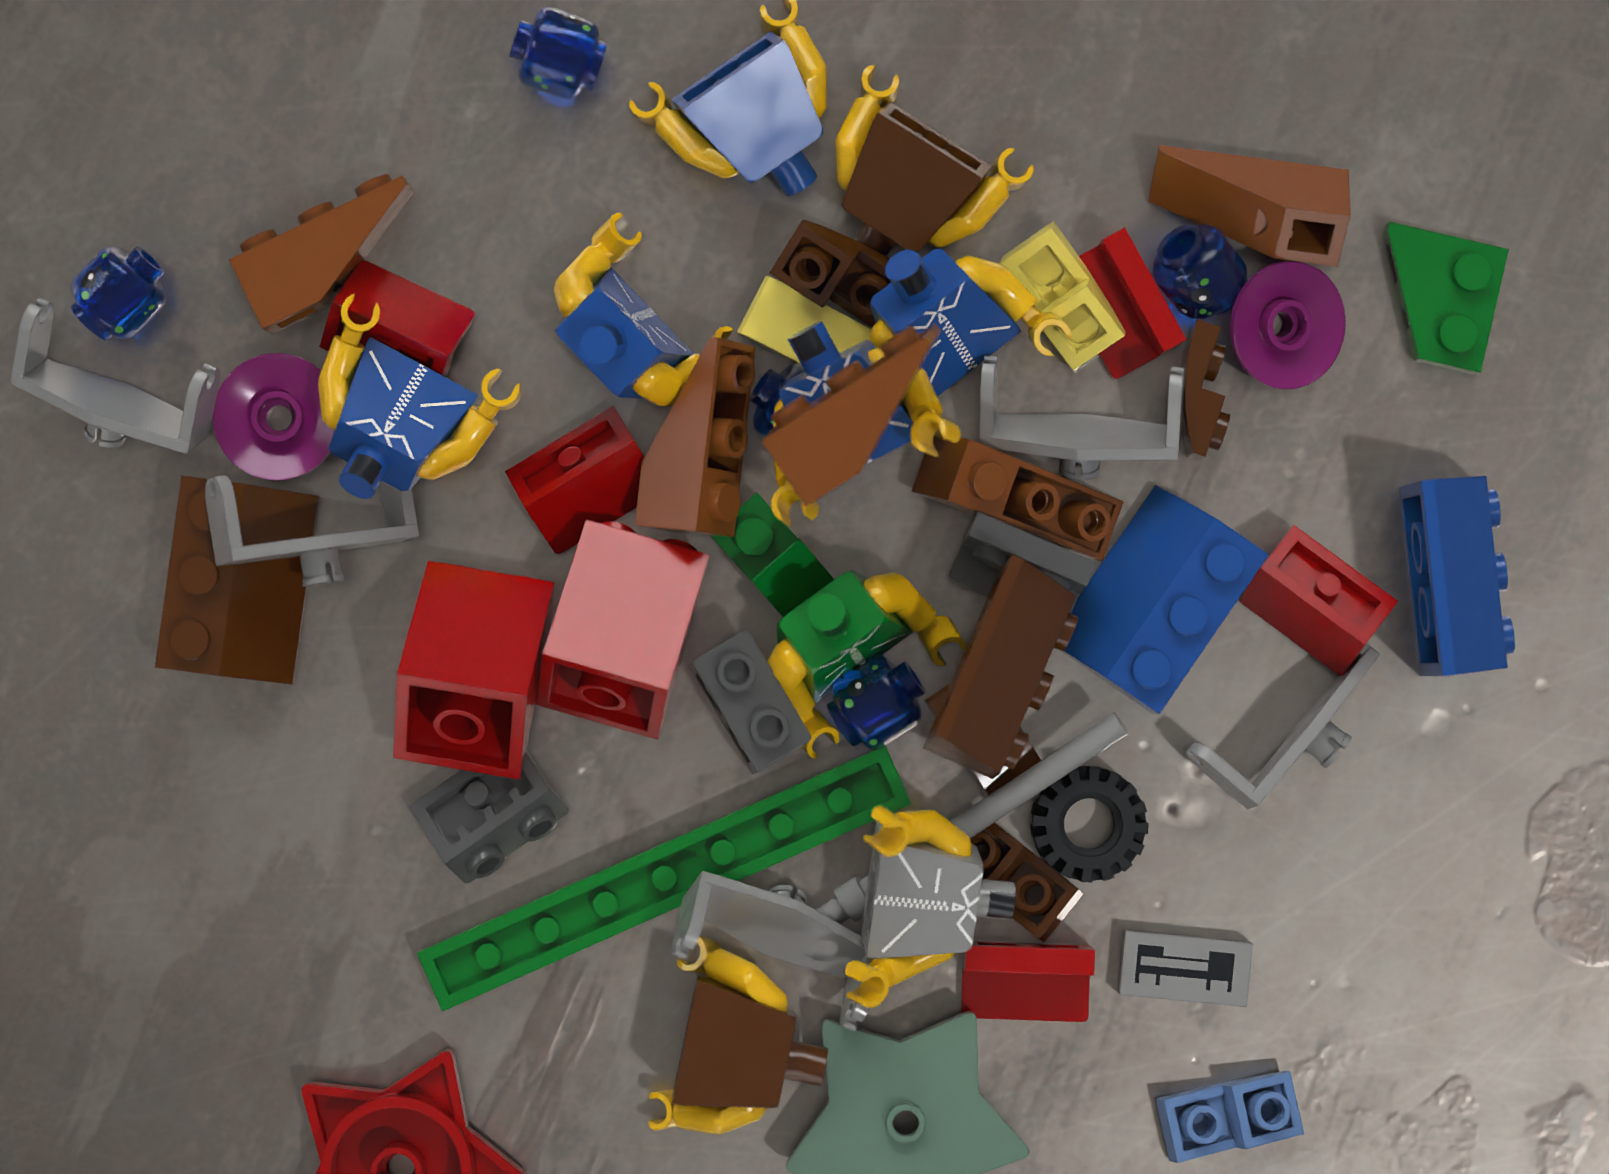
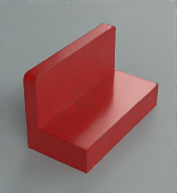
M1125 227L1102 239L1098 246L1079 256L1126 331L1124 337L1098 354L1112 379L1117 380L1180 346L1187 340Z
M360 261L332 301L319 347L329 351L334 336L342 335L345 325L342 323L340 316L341 306L346 298L355 294L352 303L348 307V316L353 323L358 325L367 324L372 318V311L376 302L380 309V316L376 325L369 331L363 332L359 343L365 347L368 339L372 337L438 374L447 377L454 352L472 325L475 312L368 261Z
M611 406L509 468L505 473L524 508L554 553L561 554L579 542L586 519L598 523L615 521L637 507L641 466L644 455L615 407Z
M1293 525L1262 564L1240 598L1241 603L1341 676L1344 675L1398 602L1394 597L1295 525Z
M973 941L971 949L963 952L961 1013L971 1010L975 1013L976 1019L1085 1022L1089 1017L1090 976H1094L1095 949L1090 945Z

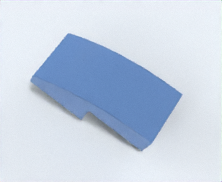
M1280 1071L1223 1082L1155 1099L1168 1158L1171 1162L1180 1163L1236 1147L1249 1149L1304 1134L1290 1071Z

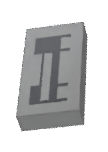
M1124 930L1118 994L1247 1007L1253 943Z

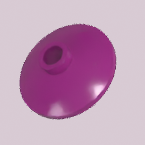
M1293 261L1274 263L1256 272L1240 290L1235 300L1230 320L1231 342L1240 365L1256 381L1277 389L1304 387L1323 376L1332 366L1341 350L1346 328L1343 301L1331 279L1314 266ZM1279 313L1282 318V327L1275 335L1273 324L1276 315Z
M268 353L246 360L225 378L217 393L213 413V428L220 448L235 466L257 478L283 481L298 478L309 473L330 454L328 446L334 431L327 427L321 417L318 392V378L321 370L298 356L285 353ZM278 407H286L292 416L290 425L284 430H274L269 421L271 412Z

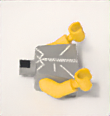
M877 806L871 813V817L876 820L874 835L869 836L866 834L863 838L873 848L861 938L866 957L875 959L871 961L870 965L859 960H852L847 963L845 968L846 976L861 982V985L856 990L848 992L846 997L867 1008H874L880 1005L886 998L890 987L951 959L955 953L970 950L973 944L976 918L1010 921L1013 917L1016 895L1015 883L982 879L983 862L977 846L971 844L969 836L936 810L905 811L894 814L885 807Z

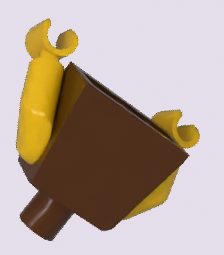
M876 65L866 67L861 78L862 97L854 100L835 139L836 181L845 191L841 206L845 211L863 221L853 239L887 256L895 242L907 250L919 252L926 243L943 248L980 231L1008 199V191L1018 190L1031 178L1034 173L1033 165L1031 164L1021 177L1010 176L1005 171L1004 161L1013 153L1014 148H1007L995 159L992 166L894 105L893 103L897 98L899 90V77L897 74L894 76L890 88L885 91H876L869 85L875 75ZM991 169V176H986Z
M700 935L697 941L700 947L698 960L692 963L687 960L677 959V966L681 970L707 975V977L697 975L674 1088L649 1094V1099L657 1098L665 1104L667 1110L666 1118L648 1120V1126L653 1130H663L678 1126L680 1129L721 1135L760 1120L767 1108H778L784 1079L821 1086L827 1063L828 1048L792 1041L796 1015L795 1012L788 1009L786 993L756 964L721 949L718 942L713 938Z

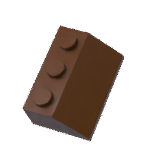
M181 475L155 668L294 685L308 586L303 587L302 585L303 574L300 556L216 566L205 499L207 479ZM231 482L235 493L243 546L315 536L320 496Z
M1013 554L1009 557L995 578L923 749L991 779H994L1001 773L1003 766L1015 769L1029 737V734L1019 730L1028 707L1040 710L1054 678V675L1044 671L1053 648L1064 652L1077 625L1079 617L1069 613L1076 595L1026 560Z

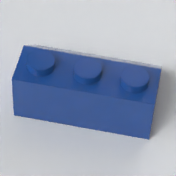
M1486 476L1421 480L1399 487L1419 676H1449L1508 668L1506 655L1514 653L1515 636L1511 618L1509 616L1502 617L1499 591L1507 590L1508 573L1503 553H1495L1492 528L1499 527L1501 521L1500 502L1497 491L1495 489L1488 490Z
M1154 485L1091 577L1088 586L1078 596L1071 614L1078 616L1079 619L1063 653L1150 713L1160 714L1269 554L1217 518L1165 489Z

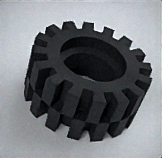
M1079 766L1041 791L1036 802H1033L1031 809L1032 824H1030L1031 836H1033L1036 844L1035 847L1040 856L1058 873L1081 882L1106 881L1115 878L1114 875L1121 871L1125 872L1133 865L1131 862L1137 854L1141 855L1145 847L1143 845L1145 834H1148L1149 823L1146 822L1145 812H1147L1145 803L1137 794V789L1121 777V775L1097 766ZM1088 798L1103 802L1113 816V830L1110 837L1099 847L1091 849L1080 848L1074 845L1067 837L1064 829V819L1069 808L1074 803Z

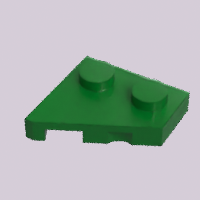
M1394 222L1387 223L1384 229V238L1386 245L1390 246L1398 279L1396 288L1401 307L1406 312L1409 324L1407 332L1414 361L1474 375L1481 373L1509 249Z

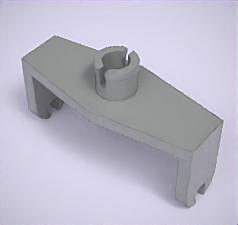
M37 298V306L31 303L28 305L19 326L10 384L86 422L84 436L89 442L94 443L97 439L98 431L101 430L98 444L101 447H119L124 444L126 436L188 454L209 436L220 382V370L205 363L203 371L197 370L188 387L184 410L182 411L131 384L47 359L54 318V305L41 298Z
M984 356L980 389L979 443L997 450L1061 458L1059 472L1063 477L1075 480V468L1078 463L1082 465L1081 480H1088L1099 475V460H1178L1182 430L1184 368L1171 367L1166 425L1085 413L997 414L998 357Z
M226 475L207 479L205 499L216 566L300 556L303 587L314 586L318 583L322 585L343 581L345 579L341 571L338 551L402 542L419 537L412 488L409 491H400L383 481L380 483L386 528L243 546L235 493L230 479Z
M1368 643L1363 647L1344 675H1339L1289 734L1252 783L1213 750L1200 742L1192 744L1186 752L1187 757L1196 767L1247 810L1259 806L1305 750L1320 762V765L1327 768L1340 756L1341 752L1338 750L1341 747L1345 749L1348 746L1352 737L1340 730L1330 719L1377 660L1380 653Z
M702 871L682 899L671 953L686 959L688 948L694 949L703 923L706 921L765 955L847 979L839 1023L840 1026L855 1031L857 1020L862 1022L869 1008L846 997V994L856 990L861 985V982L846 976L845 968L847 963L852 960H859L870 965L871 961L875 959L866 957L861 936L808 906L806 895L798 889L795 892L794 899L790 898L792 886L790 885L774 886L767 891Z

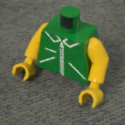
M851 569L844 572L789 612L776 624L777 645L767 662L811 735V740L802 746L811 758H818L812 746L814 740L819 735L825 733L835 745L840 740V735L836 728L819 710L813 709L815 704L867 667L868 664L875 661V657L879 658L913 632H918V638L933 663L938 666L946 665L945 660L938 651L945 643L957 642L960 648L965 650L966 643L951 618L944 615L935 616L936 610L903 575L896 572H887L868 578ZM869 659L867 664L857 671L852 670L859 664Z

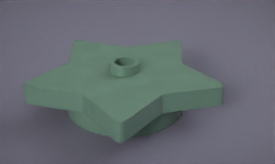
M971 1010L960 1013L901 1040L860 1028L851 1031L833 1020L826 1019L822 1022L823 1046L828 1048L826 1076L829 1100L788 1158L786 1163L788 1172L793 1174H982L1029 1156L1030 1151L1025 1142L979 1092L977 1019L975 1013ZM911 1111L917 1116L918 1127L913 1133L903 1135L894 1129L893 1120L899 1112Z

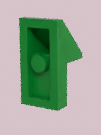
M757 492L740 507L736 517L734 537L710 535L782 617L835 580L802 540L797 538L788 526L773 514L771 507Z

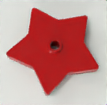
M449 1048L384 1090L309 1081L301 1088L320 1159V1165L316 1174H395L391 1169V1159L396 1154L404 1155L412 1161L414 1165L412 1174H527L523 1168L469 1126L455 1054Z

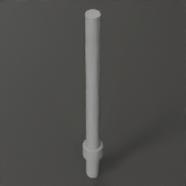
M1112 713L952 819L951 822L964 831L969 838H972L1128 734L1127 729L1116 713ZM869 875L862 880L855 876L835 889L836 897L818 908L817 911L839 924H842L849 918L854 922L861 919L864 913Z

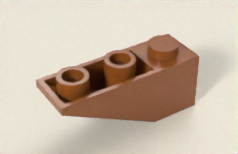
M1165 145L1158 146L1148 197L1149 202L1274 259L1338 267L1351 216L1349 169Z
M389 174L372 178L355 189L357 198L334 208L331 201L319 204L297 217L300 223L299 226L278 236L274 229L267 230L248 238L240 244L243 253L229 259L263 330L273 335L329 308L359 262L364 261L414 192L403 175L394 180L391 179Z
M936 323L918 334L913 325L906 327L879 346L884 357L865 369L858 360L848 364L825 381L830 389L826 394L812 403H809L803 394L771 415L776 426L763 438L762 443L805 507L859 474L871 459L941 333Z
M710 337L642 461L635 526L671 532L734 537L736 517L741 505L739 490L743 455L748 443L747 420L750 393L755 381V346L718 337Z
M934 434L933 445L939 455L934 457L927 453L924 454L911 492L973 516L979 511L1057 546L1103 561L1124 501L971 439L960 437L959 441L954 443L947 439L941 440Z

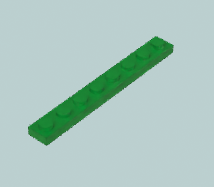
M884 745L417 952V956L443 1012L680 907L684 895L702 871L739 881L874 821L875 819L871 817V813L877 806H882L891 812H895L910 805L911 802L888 749Z

